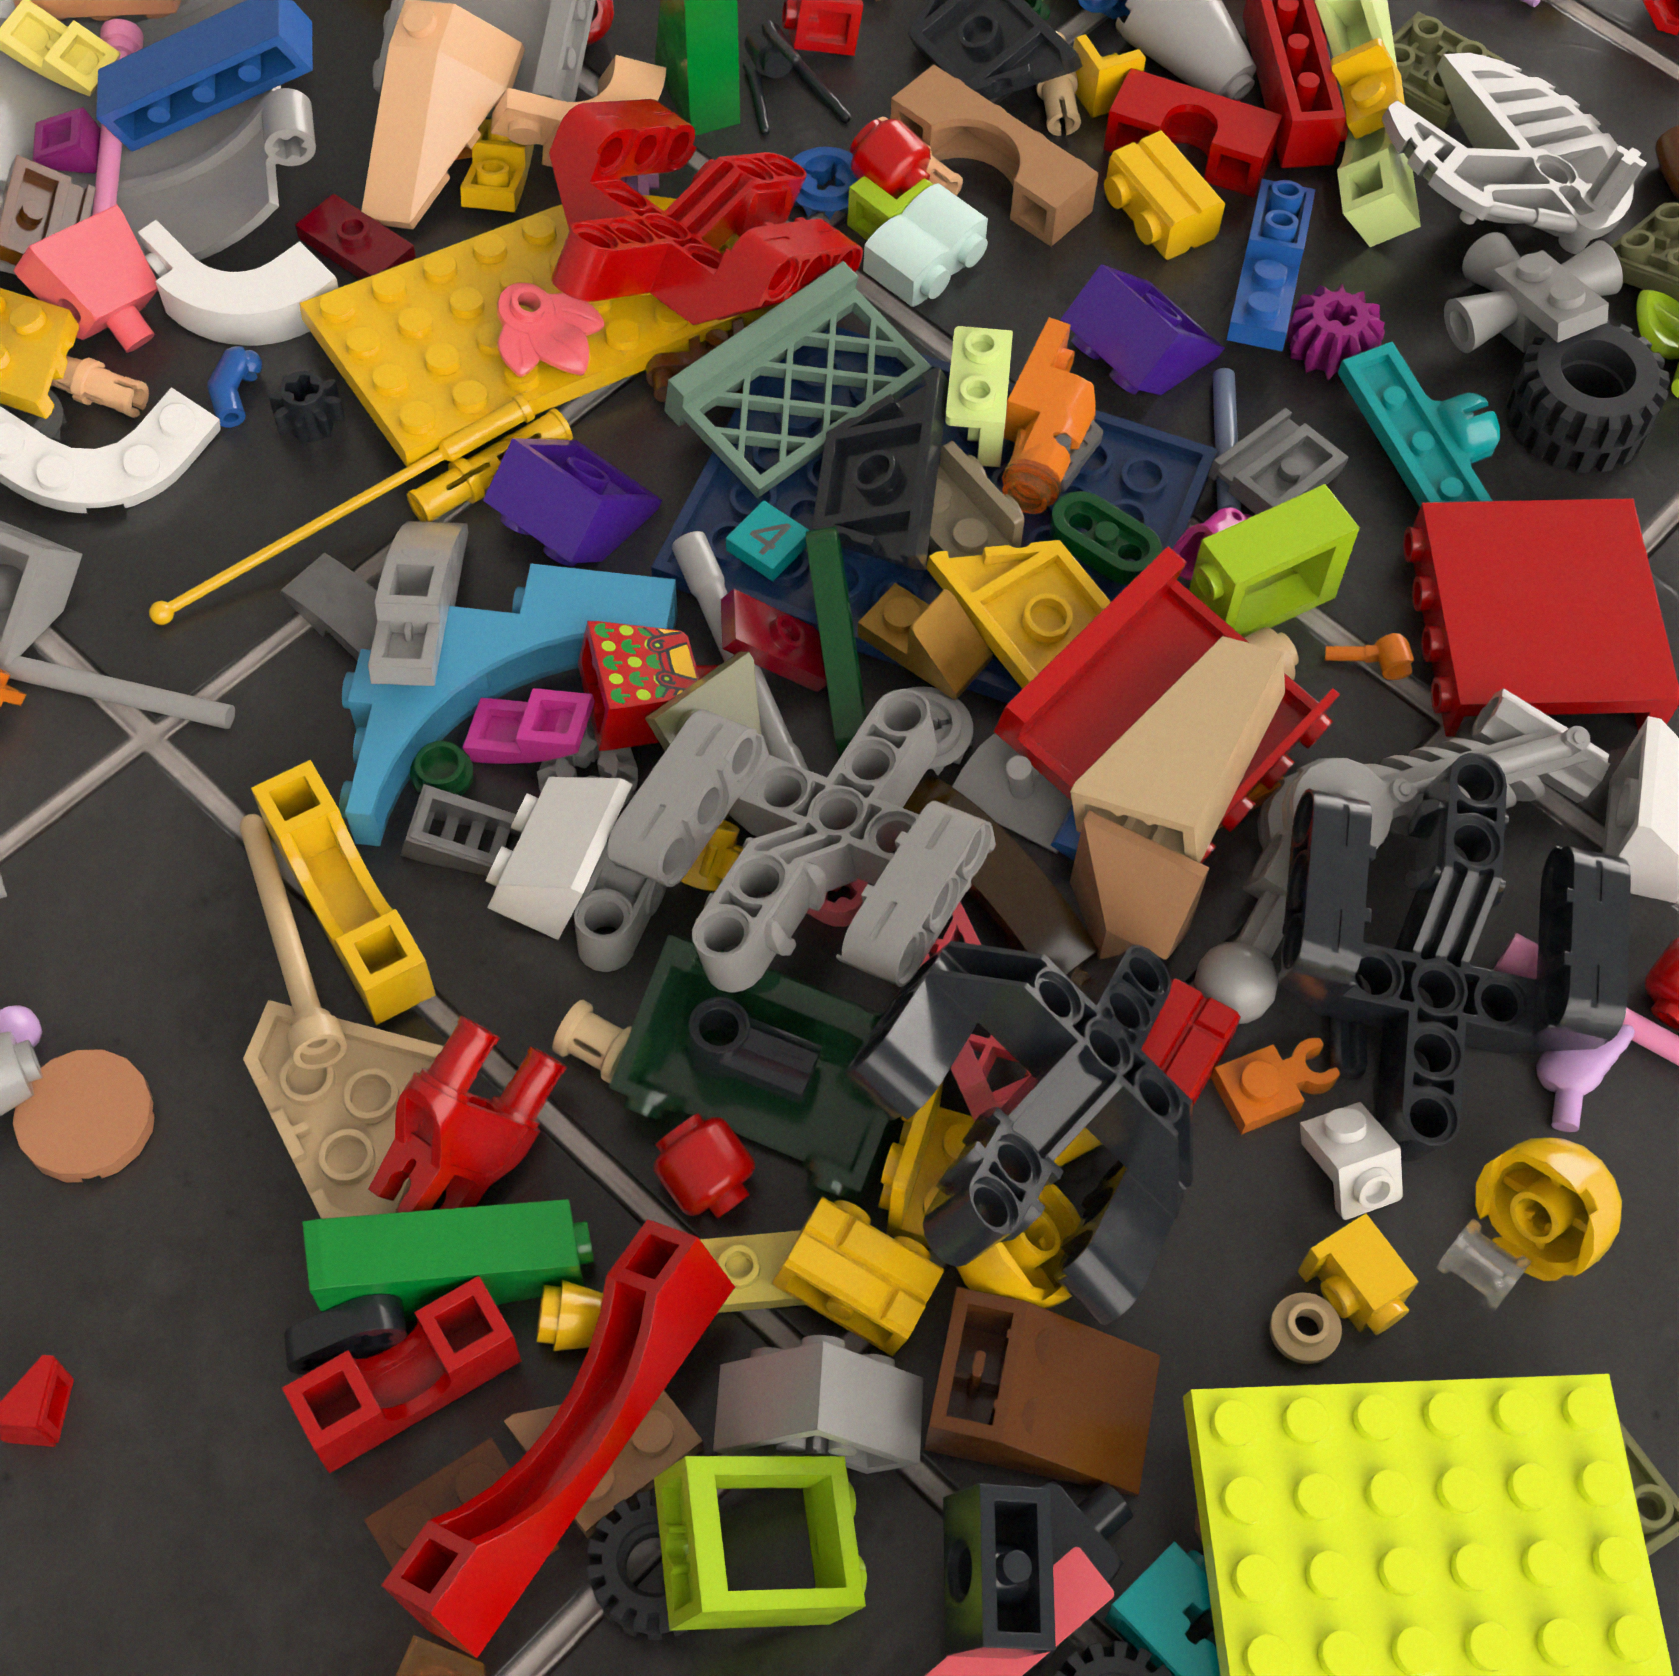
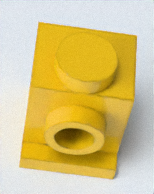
M1367 1213L1310 1248L1298 1270V1273L1305 1282L1318 1276L1321 1280L1320 1286L1325 1300L1334 1307L1341 1318L1345 1319L1348 1317L1359 1332L1370 1327L1375 1335L1393 1326L1409 1312L1404 1302L1419 1282Z

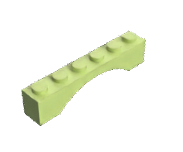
M1315 0L1333 58L1375 38H1380L1397 67L1387 0ZM1340 85L1343 107L1345 108L1343 89ZM1348 127L1343 160L1337 169L1344 216L1370 247L1421 227L1413 170L1407 164L1408 159L1405 154H1399L1385 127L1358 139L1354 138Z

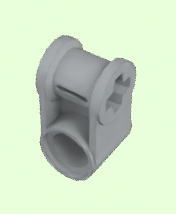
M608 842L604 846L574 912L579 957L586 966L602 972L618 970L630 961L651 916L654 915L661 904L667 888L665 885L612 863L608 858ZM601 927L617 929L615 932L606 935L593 932Z

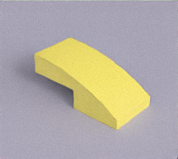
M22 0L0 27V50L38 74L87 96H91L98 86V69L119 60L121 55L119 51L75 20L67 27L30 0Z

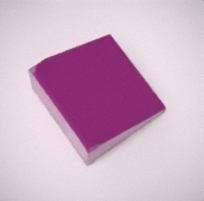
M84 107L35 123L32 161L58 171L96 173L101 128Z

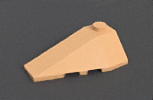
M421 0L404 1L388 47L362 212L384 226L406 229L415 228L449 181L448 169L465 146L472 149L481 136L478 127L493 107L496 108L507 88H513L525 52L522 42L456 4Z

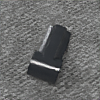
M708 998L695 1007L690 1016L686 1045L688 1061L695 1071L711 1078L731 1076L800 1104L821 1055V1045L748 1017L743 1007L729 998ZM711 1030H721L728 1033L734 1041L728 1045L715 1046L706 1042L702 1035Z

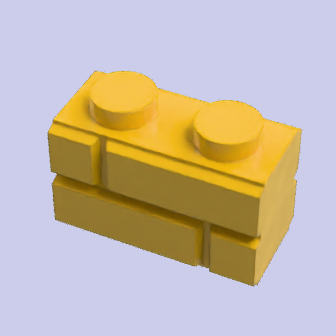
M1162 131L1142 138L1137 145L1133 142L1113 151L1109 158L1107 177L1104 181L1105 194L1109 203L1115 209L1123 208L1134 221L1136 233L1144 244H1153L1166 260H1169L1187 252L1191 246L1196 248L1215 239L1219 234L1225 203Z
M822 1197L805 1222L771 1284L893 1357L913 1332L944 1269L930 1261V1252L919 1242L904 1236H897L893 1239L871 1226L870 1217L857 1205L843 1200H837L833 1203Z

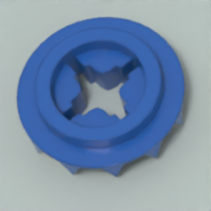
M835 147L812 148L796 155L792 161L799 164L806 171L807 176L794 206H803L807 217L817 211L825 212L829 220L835 211L848 214L849 187L858 181L851 170L853 155L846 150ZM834 175L836 176L835 186L829 185L825 190L817 189V184L824 185L828 180L831 181Z

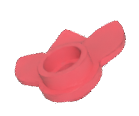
M515 283L506 287L500 294L497 302V315L503 327L497 342L498 351L506 365L517 376L523 377L536 367L539 360L560 370L580 376L584 375L589 360V345L586 336L595 334L604 327L601 315L591 304L570 297L565 293L547 294L542 288L530 283ZM519 305L527 306L534 310V312L525 311Z

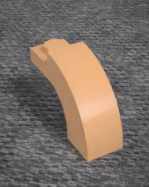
M615 55L598 80L597 96L582 102H566L507 88L492 113L491 133L509 137L511 141L522 145H543L542 165L552 167L549 151L558 127L570 109L578 104L588 102L654 99L658 101L665 82L666 67Z

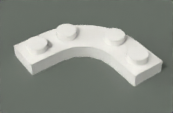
M171 387L137 428L122 440L97 449L71 448L49 439L0 407V482L28 500L61 511L87 513L86 508L109 507L124 504L125 508L132 507L153 498L176 482L221 430L220 419Z

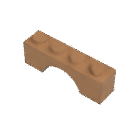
M933 64L891 98L890 119L895 118L902 121L922 141L930 146L932 156L939 161L950 158H969L988 163L1000 170L1013 186L1010 220L1050 247L1093 211L1098 179L1097 171L1089 167L1081 159L1075 158L1048 140L1042 133L1034 131L1007 113L1001 106L990 102L966 86L960 79L954 78Z

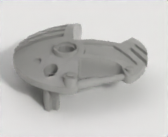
M1473 53L1443 54L1437 70L1456 118L1474 148L1465 147L1398 100L1388 106L1382 117L1386 132L1399 154H1405L1408 159L1407 164L1417 175L1424 176L1429 181L1428 185L1452 204L1462 209L1459 217L1464 223L1474 224L1477 218L1482 221L1485 219L1497 223H1525L1559 237L1558 241L1561 247L1573 254H1578L1585 249L1590 240L1604 236L1619 224L1632 203L1633 183L1646 165V162L1639 158L1641 153L1637 149L1632 147L1628 151L1621 145L1618 146L1609 133H1602L1598 129L1601 124L1591 114H1583L1578 109L1580 104L1568 95L1560 96L1554 92L1555 87L1539 77H1528L1521 74L1522 69L1514 65Z

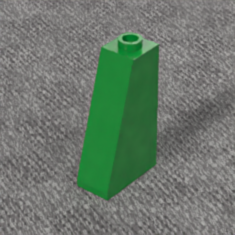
M660 0L655 65L666 67L664 84L680 117L695 129V136L740 124L737 0Z
M569 1199L324 1218L303 1222L309 1290L321 1312L361 1296L390 1294L402 1299L405 1322L415 1321L417 1318L414 1312L477 1276H480L494 1303L499 1305L541 1297L543 1285L560 1287L562 1280L584 1287L581 1265L594 1262L588 1222L574 1223Z

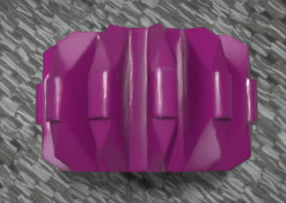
M1342 283L1334 292L1319 284L1312 295H1301L1300 300L1295 304L1293 315L1290 317L1286 341L1290 343L1291 359L1305 360L1306 373L1316 369L1322 370L1329 381L1339 371L1342 360L1381 346L1385 334L1383 329L1385 323L1380 320V305L1365 303L1364 291L1353 295L1347 293Z

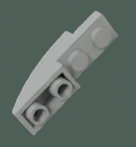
M407 521L397 532L385 560L375 599L377 625L368 663L371 684L435 686L449 606H455L468 537L467 523Z

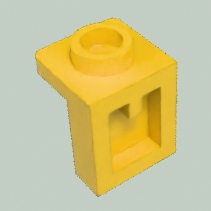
M1375 38L1331 59L1332 72L1343 89L1347 126L1355 139L1385 127L1382 117L1388 106L1398 100L1405 105L1401 74L1380 38Z

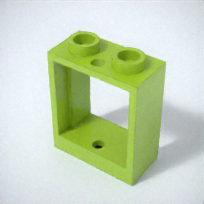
M1323 484L1202 539L1189 591L1243 638L1263 627L1272 628L1336 597L1360 527L1326 484Z
M685 1456L654 1477L669 1631L830 1625L866 1606L864 1592L867 1583V1573L864 1561L858 1554L853 1519L856 1511V1496L853 1486L848 1481L845 1456ZM803 1488L816 1588L728 1591L717 1489Z

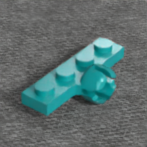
M1393 341L1342 360L1338 375L1419 507H1421L1422 503L1492 501L1471 467V464L1491 457L1500 440V427L1494 411H1487L1474 416L1473 411L1488 406V401L1483 396L1476 393H1463L1445 401L1430 399L1421 388Z

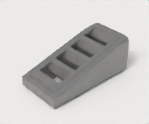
M424 784L400 856L431 865L488 876L501 846L505 847L509 834L521 836L522 834L511 828L517 814ZM433 819L445 821L440 837L428 833ZM458 824L471 826L465 845L453 842ZM484 829L496 832L489 853L478 850Z

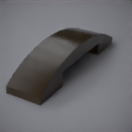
M932 775L916 786L905 803L904 809L920 814L928 803L938 801L991 823L996 846L992 852L987 854L981 868L971 879V887L967 892L1008 934L1006 945L1008 949L1045 954L1067 977L1097 956L1098 948L1063 896L1028 854L990 816L955 788Z

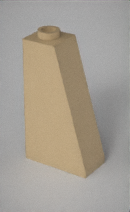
M1222 636L1075 782L1070 793L1076 830L1081 832L1083 820L1090 810L1200 863L1285 694L1283 651L1271 649L1255 642L1247 643Z

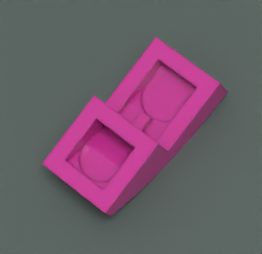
M533 688L528 702L481 697L463 749L469 755L472 762L495 764L541 762L578 753L595 702L593 695Z

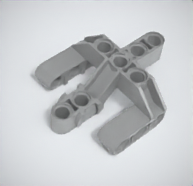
M899 689L893 690L879 699L827 778L769 755L764 736L758 734L755 729L708 710H697L686 721L618 818L608 840L607 852L608 858L612 863L667 887H673L687 874L727 813L749 833L757 836V838L749 837L746 839L743 851L715 893L709 894L704 909L696 919L692 929V940L710 983L722 991L738 992L753 986L762 977L776 954L782 956L791 955L796 947L795 939L791 938L809 908L819 911L824 904L826 892L854 882L857 878L874 886L867 884L862 892L863 904L847 929L842 946V956L837 954L836 957L840 962L898 987L905 986L916 974L965 892L971 887V879L981 868L987 854L993 851L996 843L993 827L990 822L938 801L928 803L920 814L903 808L934 760L938 748L928 701L915 690ZM843 826H849V827H847V828H845V829L836 830V829H838V828H840V827H843ZM773 892L766 897L756 898L763 893ZM730 945H738L729 952L720 953L722 949Z

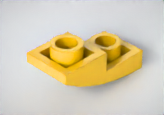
M492 118L484 119L478 129L481 136L472 147V164L460 186L461 207L515 212L527 179L534 144L522 145L511 141L509 137L491 133Z

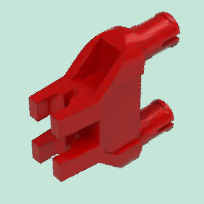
M460 1016L457 1026L430 1068H422L420 1073L414 1072L399 1096L395 1114V1138L368 1190L377 1197L394 1201L407 1178H410V1189L396 1209L399 1213L431 1210L445 1189L447 1192L446 1200L440 1209L475 1207L488 1187L515 1168L528 1153L540 1133L538 1129L540 1122L536 1118L567 1067L547 1053L530 1046L526 1057L500 1097L494 1095L492 1100L471 1094L467 1092L475 1080L479 1069L493 1046L498 1043L500 1038L478 1023Z

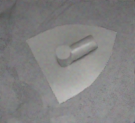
M994 733L978 747L961 770L952 787L970 799L998 825L1058 854L1059 851L1050 846L1069 811L1072 801L1031 766L1028 758L1019 755Z

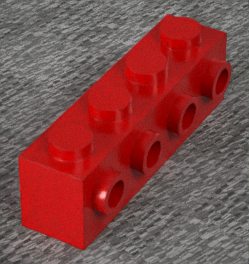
M1246 0L1242 18L1253 61L1256 65L1266 110L1283 115L1276 141V150L1281 168L1333 165L1339 142H1344L1347 139L1348 126L1337 78L1331 69L1325 33L1322 32L1315 0Z

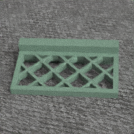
M844 261L668 380L664 411L679 427L687 423L756 498L762 496L824 451L826 432L849 418L862 415L872 404L889 394L896 400L923 381L924 377L922 374L932 368L856 289L859 276ZM853 311L868 327V339L836 335V322ZM828 329V334L822 333L823 331ZM801 346L826 348V368L794 365L793 353ZM834 351L866 353V373L834 370ZM875 355L897 357L909 370L899 377L875 375ZM784 358H786L785 363H778ZM760 375L784 378L783 399L749 395L750 382ZM791 380L824 383L823 404L790 400ZM832 384L865 388L864 402L856 408L831 405ZM742 388V394L735 393ZM873 389L879 390L873 395ZM715 406L741 408L739 429L715 427L704 414ZM748 409L781 413L780 434L747 431ZM789 414L822 418L821 432L813 438L789 436ZM830 419L837 420L832 425H830ZM731 443L738 444L737 450ZM745 445L779 449L778 463L760 475L744 458ZM786 450L794 451L786 456Z

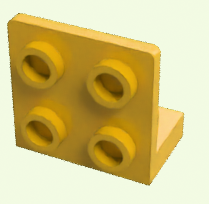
M943 1081L930 1099L908 1120L902 1116L901 1120L905 1122L899 1144L892 1143L881 1178V1183L884 1186L879 1201V1208L889 1211L887 1235L908 1237L925 1247H929L924 1236L923 1220L926 1211L939 1191L936 1184L951 1163L958 1158L965 1146L962 1140L974 1123L972 1116L940 1107Z

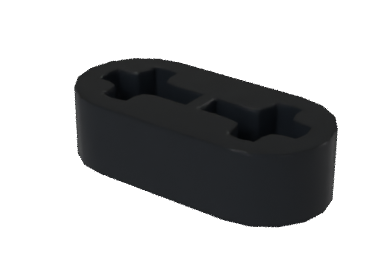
M390 1294L361 1296L289 1327L284 1332L288 1370L295 1374L305 1375L349 1350L354 1359H364L404 1341L407 1337L402 1299Z

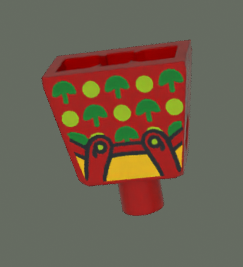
M587 621L578 667L584 692L592 694L595 701L590 717L598 750L609 751L658 743V739L645 718L719 665H696L688 636L680 630Z

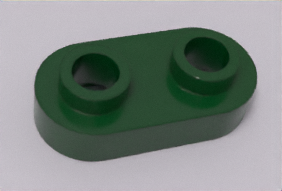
M1085 491L1068 493L1058 499L1053 507L1050 523L1052 539L1060 540L1074 557L1116 583L1129 585L1162 552L1161 541L1152 529L1093 493ZM1074 528H1084L1087 532H1079ZM1122 558H1131L1135 561H1127Z

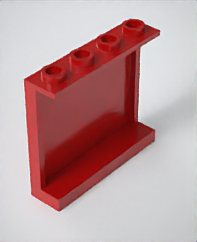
M1633 498L1429 502L1421 504L1413 527H1407L1405 530L1403 549L1406 562L1414 563L1416 577L1412 589L1413 605L1417 612H1423L1425 623L1422 633V654L1426 662H1432L1435 676L1431 686V703L1433 711L1442 714L1446 737H1455L1463 718L1478 716L1492 696L1503 688L1546 715L1634 713L1638 732L1648 716L1660 718L1666 725L1668 724L1679 706V684Z
M1169 546L1005 706L995 727L994 733L1019 755L1028 758L1031 766L1071 801L1070 791L1075 782L1222 636L1249 643L1177 581L1187 562ZM1284 673L1285 694L1218 828L1222 825L1229 832H1232L1256 805L1248 797L1261 783L1270 791L1295 763L1287 754L1299 742L1306 749H1309L1334 721L1325 713L1340 695L1334 688L1318 702ZM1210 842L1200 862L1201 864L1216 848V845Z

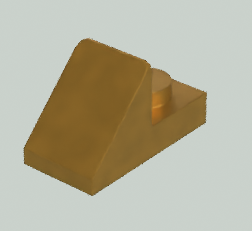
M894 583L858 622L857 636L954 700L964 692L992 660V651L955 596L947 589H944L929 605Z

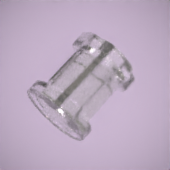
M1473 1218L1448 1249L1436 1268L1443 1274L1451 1271L1486 1296L1485 1305L1495 1311L1532 1261L1524 1255L1515 1258L1481 1233L1482 1224Z

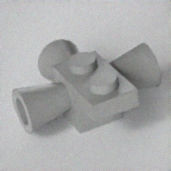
M1497 232L1486 234L1469 248L1463 260L1462 270L1468 281L1493 292L1448 300L1444 307L1445 324L1451 340L1464 353H1470L1499 332L1523 353L1527 351L1529 344H1532L1534 337L1541 330L1549 334L1558 343L1607 323L1609 303L1601 296L1616 294L1622 287L1623 273L1619 258L1613 248L1602 240L1595 241L1563 264H1559L1543 250L1520 257L1504 234Z

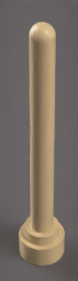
M248 814L240 821L239 828L295 1014L287 1033L294 1063L301 1068H325L336 1063L345 1055L347 1042L339 1019L331 1015L328 1010L321 1008L263 818L257 814Z

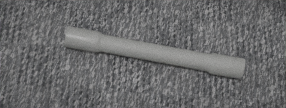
M701 531L690 532L676 539L672 544V550L690 592L699 602L725 662L734 654L722 649L721 598L728 594L724 585V576L705 533ZM754 664L761 735L764 736L769 755L809 770L800 749L792 741L760 666Z

